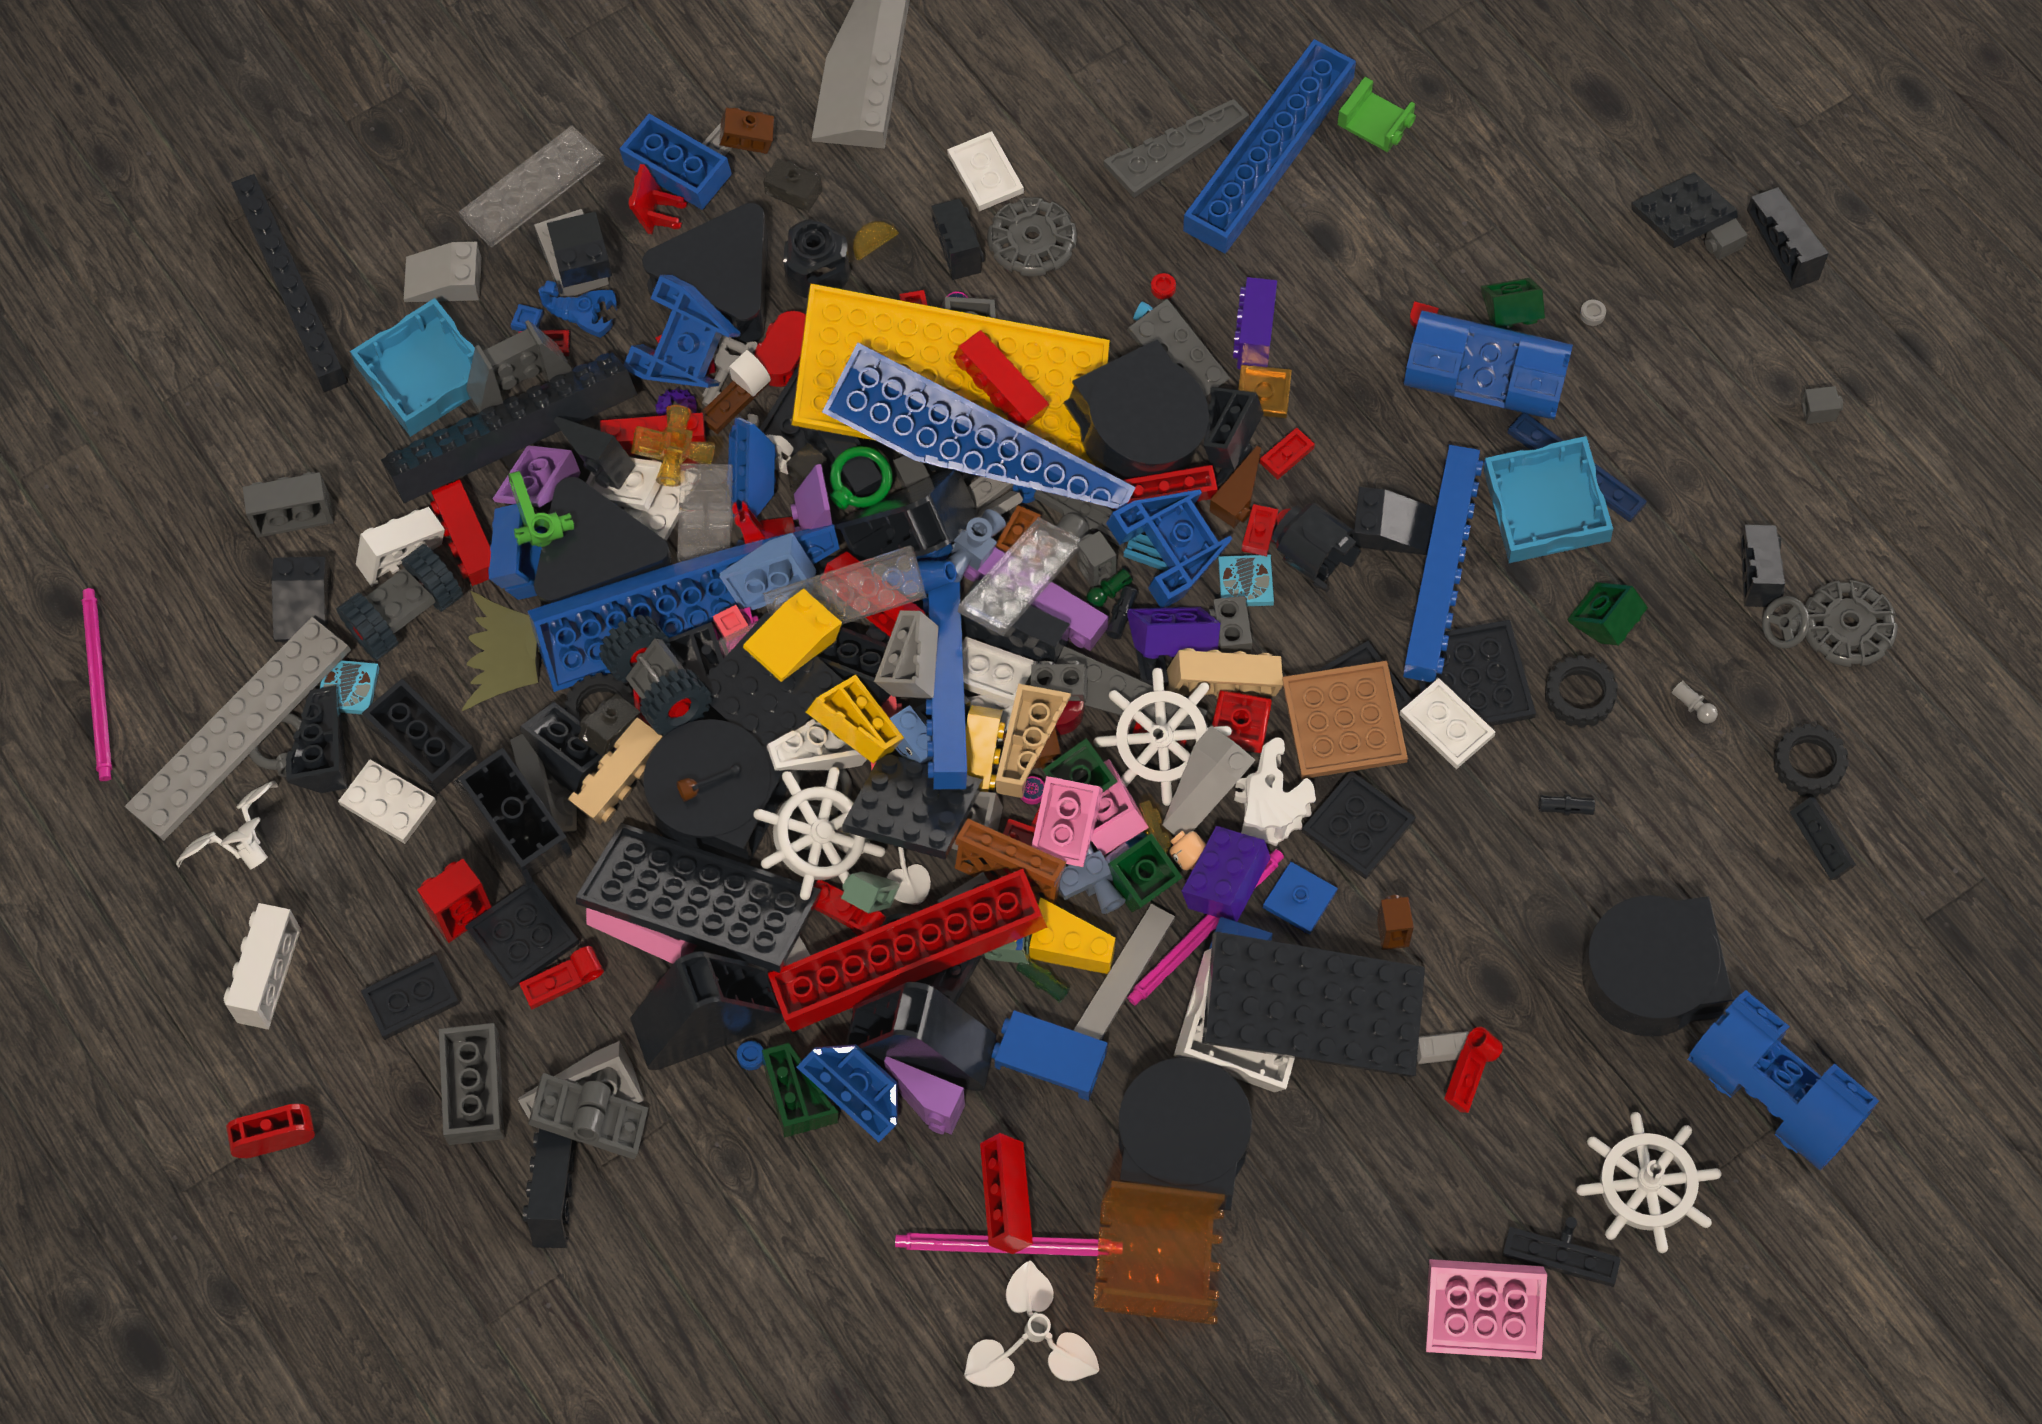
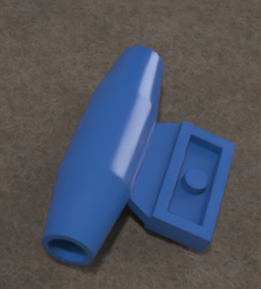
M949 544L932 553L898 561L896 566L884 568L875 572V574L904 596L929 592L955 581L957 575L956 568L952 562L945 561L953 548Z

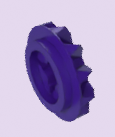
M678 387L671 391L666 389L665 394L659 396L658 402L655 404L658 416L696 413L697 409L694 396L687 389L683 391ZM673 400L680 404V413L675 407H672Z

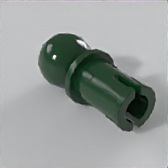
M1121 569L1107 581L1102 580L1100 582L1102 588L1094 587L1090 589L1086 597L1090 606L1099 608L1106 603L1107 596L1111 599L1115 598L1117 592L1124 586L1132 583L1129 573L1125 569Z

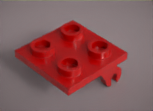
M640 164L638 174L634 178L633 193L629 197L630 209L648 234H653L654 226L680 229L682 223L679 222L678 218L656 213L658 205L674 206L683 209L686 208L687 202H684V198L681 196L664 193L645 164Z
M742 501V509L740 510L737 509V502H734L732 505V511L735 514V524L741 528L745 544L796 532L792 517L759 521L748 508L746 502Z

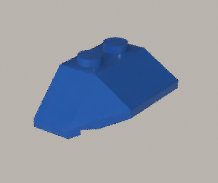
M740 417L735 418L734 425L729 433L728 487L732 505L734 502H737V509L739 510L742 509V501L746 502L748 508L757 517L774 495V485L776 482L774 475L775 445L755 424Z
M856 1044L815 1047L798 1064L797 1068L878 1143L897 1125V1082Z

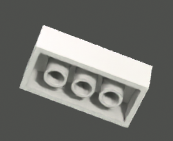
M259 903L256 912L253 911L250 916L249 926L251 928L248 937L245 936L241 944L242 955L240 961L234 965L232 972L234 979L231 988L228 987L226 989L224 1003L237 1023L269 1030L301 928L290 909Z

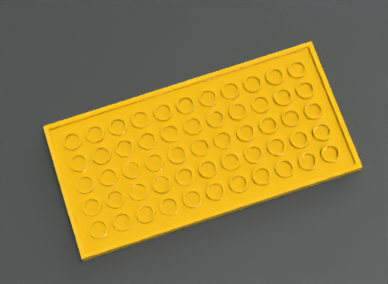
M811 284L807 301L791 425L874 440L822 413L857 342L1008 420L1006 414L992 404L990 397L974 384L970 375L966 371L961 370L953 358L958 346L982 330L1049 403L1044 416L1025 430L1094 465L1082 445L1080 428L1063 403L1070 397L1074 387L1072 384L1073 380L1108 364L1110 340Z

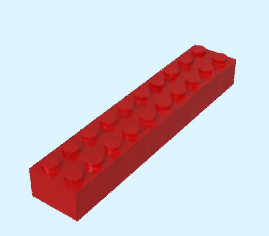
M1021 869L784 966L780 973L772 971L768 973L784 1021L790 1030L794 1032L853 1008L854 1005L901 984L919 981L1048 927L1025 871Z

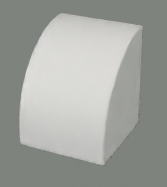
M748 350L729 366L731 379L753 397L771 381L765 367Z

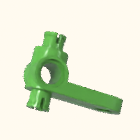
M520 471L508 474L510 486L524 527L513 529L518 545L530 542L532 546L544 547L553 540L563 538L564 531L574 530L573 520H570V513L559 517L556 512L551 514H535ZM543 526L546 527L548 531L546 533L540 534L535 531V528Z

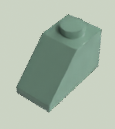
M863 871L854 873L845 880L843 884L844 893L841 899L867 913L891 908L901 883Z

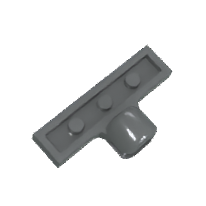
M1036 490L1034 493L1036 500L1056 510L1063 516L1054 531L1055 537L1063 545L1069 548H1077V543L1084 536L1090 533H1097L1098 531L1101 532L1105 539L1122 549L1127 543L1119 545L1106 525L1111 514L1114 512L1107 507Z

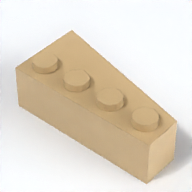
M1187 648L1177 652L1166 670L1169 681L1166 691L1189 697L1203 682L1209 685V690L1205 695L1214 694L1216 699H1218L1220 690L1257 697L1276 696L1283 686L1281 656H1272L1269 653L1251 655L1241 651L1234 653H1221L1219 650L1201 652Z
M637 717L616 741L614 747L617 750L614 753L609 751L599 761V771L596 774H588L582 781V791L578 795L573 792L568 800L599 825L603 821L608 822L616 811L614 806L619 800L624 801L631 793L632 788L630 786L636 778L640 780L644 776L645 766L650 753L663 736L658 735L654 729Z

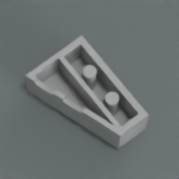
M900 611L874 682L892 697L933 698L938 625L921 611Z

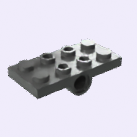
M1168 299L1127 329L1128 333L1140 347L1158 339L1173 363L1182 367L1196 380L1205 397L1210 395L1211 387L1219 388L1230 379Z
M543 1073L539 1080L528 1125L635 1159L638 1154L648 1108L611 1096L610 1088L602 1082L589 1081L581 1086Z

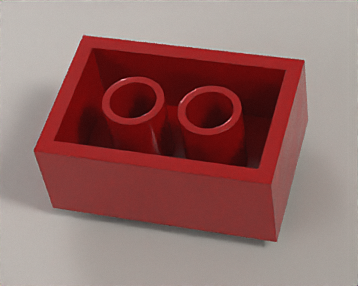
M464 859L450 863L441 874L435 878H428L417 889L430 919L448 943L467 931L465 925L491 908L482 883Z

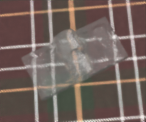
M681 464L677 563L731 548V531L733 529L732 464Z

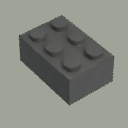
M308 472L302 476L292 478L282 477L276 481L265 483L255 482L250 486L243 487L246 515L257 538L334 523L330 495L320 472Z

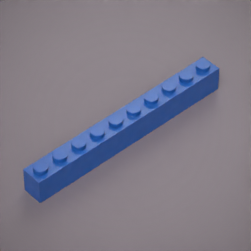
M1449 445L1405 662L1404 678L1433 683L1436 679V674H1442L1445 658H1440L1441 651L1447 650L1449 636L1444 634L1446 628L1451 629L1454 614L1449 613V608L1456 605L1458 591H1454L1453 588L1454 584H1460L1462 569L1458 568V563H1464L1467 548L1462 546V542L1469 539L1471 525H1466L1467 518H1473L1475 504L1470 502L1471 497L1477 498L1479 482H1475V477L1481 476L1483 461L1479 460L1480 450Z
M952 582L932 591L922 593L927 594V598H923V611L926 612L925 614H928L930 620L938 625L934 696L931 699H926V715H931V720L926 722L927 736H932V741H927V757H932L933 762H928V778H933V789H966L967 784L960 582Z

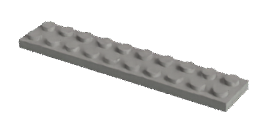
M311 617L125 805V808L164 841L309 694L310 690L351 651L349 646Z

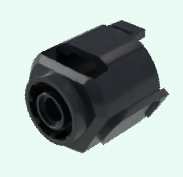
M813 219L804 220L792 226L788 231V241H785L784 245L785 278L790 289L797 295L807 299L811 284L842 289L850 275L846 237L826 224L814 221ZM822 267H828L829 269L836 267V269L817 278L815 275L812 276L815 270Z
M1316 503L1308 504L1304 509L1298 505L1291 508L1277 525L1271 539L1272 543L1277 546V550L1283 557L1282 561L1312 582L1316 588H1320L1326 593L1330 588L1324 581L1335 571L1341 562L1349 567H1353L1361 553V550L1355 545V531Z

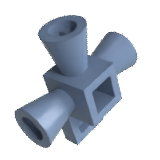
M986 509L981 518L971 519L967 524L966 530H963L955 538V543L952 545V554L945 560L952 562L956 568L957 575L954 582H960L968 565L978 571L993 553L997 542L992 537L1006 527L1005 520L996 511Z
M1090 842L1084 867L1069 865L1065 867L1061 875L1059 891L1064 900L1086 891L1088 896L1096 893L1102 914L1110 913L1121 907L1126 900L1113 886V878L1108 863L1128 850L1129 846L1123 843L1104 858L1101 851L1093 852Z

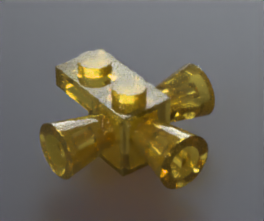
M670 405L666 407L667 427L663 432L640 426L635 428L631 453L662 460L656 482L664 486L677 487L681 485L680 465L686 458L706 467L710 466L713 459L714 442L691 441L693 431L686 430V426L692 411L684 406Z

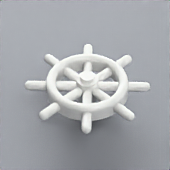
M1155 668L1152 671L1154 692L1146 693L1130 703L1118 691H1110V700L1124 712L1118 722L1116 735L1096 737L1093 743L1096 747H1118L1121 758L1129 767L1121 777L1126 787L1136 775L1150 781L1161 782L1162 803L1165 806H1169L1173 799L1171 781L1181 779L1190 757V753L1176 741L1196 739L1197 743L1208 730L1206 721L1196 705L1208 692L1209 685L1205 682L1201 683L1187 699L1178 693L1164 691L1163 672L1160 668ZM1165 703L1179 706L1178 711L1167 722ZM1151 704H1155L1156 724L1141 712L1142 709ZM1189 714L1196 729L1175 730ZM1133 719L1145 728L1148 733L1129 734ZM1229 726L1214 727L1225 736L1231 735L1232 730ZM1150 743L1136 759L1129 745ZM1169 750L1184 762L1182 765L1171 770ZM1158 751L1160 771L1146 768L1147 762Z
M837 767L830 768L825 787H811L804 790L800 789L791 772H784L782 779L792 797L785 801L777 814L762 809L754 811V817L757 820L774 825L773 838L777 851L761 861V866L768 869L783 861L792 871L803 876L800 897L803 900L810 898L814 880H826L839 876L844 884L847 877L850 876L848 870L857 862L862 852L877 857L885 855V849L882 846L865 842L866 838L853 834L849 837L835 832V830L842 827L845 818L854 804L846 795L836 790L840 773ZM808 801H822L818 818ZM834 805L842 812V815L828 821L831 807ZM797 806L807 823L790 818ZM788 829L803 833L798 840L790 843ZM832 843L849 848L842 860ZM802 849H810L808 862L801 859L796 853ZM821 849L824 850L832 866H818Z
M1634 1112L1630 1116L1634 1135L1623 1139L1612 1149L1596 1137L1588 1138V1146L1606 1159L1602 1166L1600 1182L1579 1185L1577 1193L1580 1196L1602 1194L1606 1205L1616 1216L1605 1232L1607 1239H1615L1625 1224L1637 1229L1653 1230L1658 1252L1665 1253L1668 1250L1664 1229L1678 1223L1685 1216H1688L1704 1228L1711 1226V1219L1692 1205L1697 1197L1699 1182L1719 1179L1721 1171L1718 1168L1696 1169L1692 1158L1682 1147L1692 1134V1128L1689 1125H1684L1674 1139L1671 1140L1665 1136L1645 1133L1640 1113ZM1648 1149L1657 1150L1663 1154L1657 1162L1656 1160L1650 1161ZM1637 1150L1640 1168L1623 1156ZM1672 1160L1676 1162L1682 1171L1680 1173L1664 1174L1665 1169ZM1615 1165L1633 1178L1613 1181ZM1685 1183L1683 1199L1665 1186ZM1636 1189L1626 1204L1617 1194L1619 1191ZM1658 1196L1675 1208L1661 1214ZM1645 1197L1647 1198L1650 1215L1635 1211Z

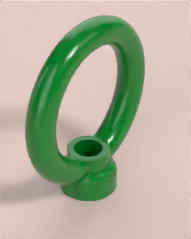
M856 446L843 451L835 459L831 468L830 479L834 491L829 497L842 510H845L849 505L863 508L879 503L886 497L892 485V470L887 459L877 450L865 446ZM854 457L870 458L880 467L882 473L881 485L870 496L856 497L849 489L842 485V468L847 461Z

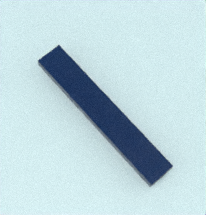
M1523 413L1508 429L1509 435L1530 450H1536L1552 443L1564 441L1526 413ZM1595 464L1597 483L1604 495L1606 505L1625 520L1631 522L1645 507L1647 501Z

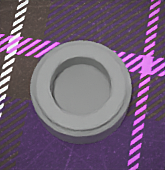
M1598 300L1584 302L1580 311L1581 320L1590 326L1601 324L1606 315L1605 305Z

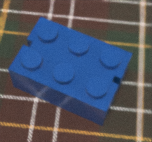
M517 504L496 508L492 522L493 534L490 546L489 580L499 587L505 588L506 592L518 600L537 596L534 589V581L542 547L532 546L530 542L521 545L517 544L513 529L524 527ZM536 527L535 531L543 534L546 531V527Z

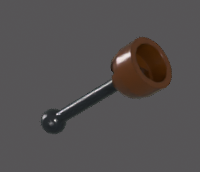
M733 765L729 770L699 782L691 778L679 780L676 782L679 794L684 802L697 795L699 787L732 774L739 775L741 768L739 765Z

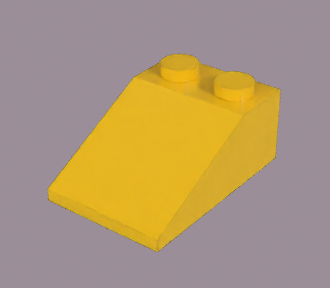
M803 588L788 599L745 642L743 648L782 682L834 643L842 622Z

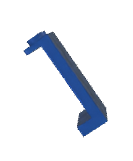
M1013 1011L1011 1019L1006 1018L1001 1030V1033L1004 1034L1002 1042H997L993 1049L992 1058L995 1059V1068L1001 1070V1067L1004 1066L1078 1092V1098L1089 1101L1108 1051V1043Z

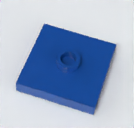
M1290 862L1264 902L1263 908L1310 935L1337 893L1338 888Z

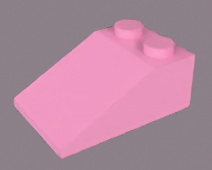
M1109 759L1104 763L1118 783L1102 793L1098 816L1091 841L1101 851L1103 856L1149 828Z
M1046 776L1032 847L1065 861L1066 864L1084 867L1098 816L1103 789L1098 786Z

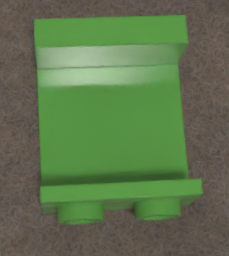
M1364 77L1339 110L1337 125L1388 152L1393 145H1398L1405 128H1410L1416 118L1414 114L1415 103L1411 102L1403 110L1372 93L1373 81Z

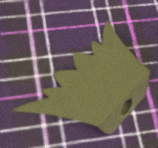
M471 591V594L476 604L487 616L476 617L475 620L487 631L468 637L474 645L484 651L472 657L467 662V666L484 670V672L477 675L470 682V684L482 685L467 700L462 711L499 694L539 683L540 650L534 636L529 615L501 606Z

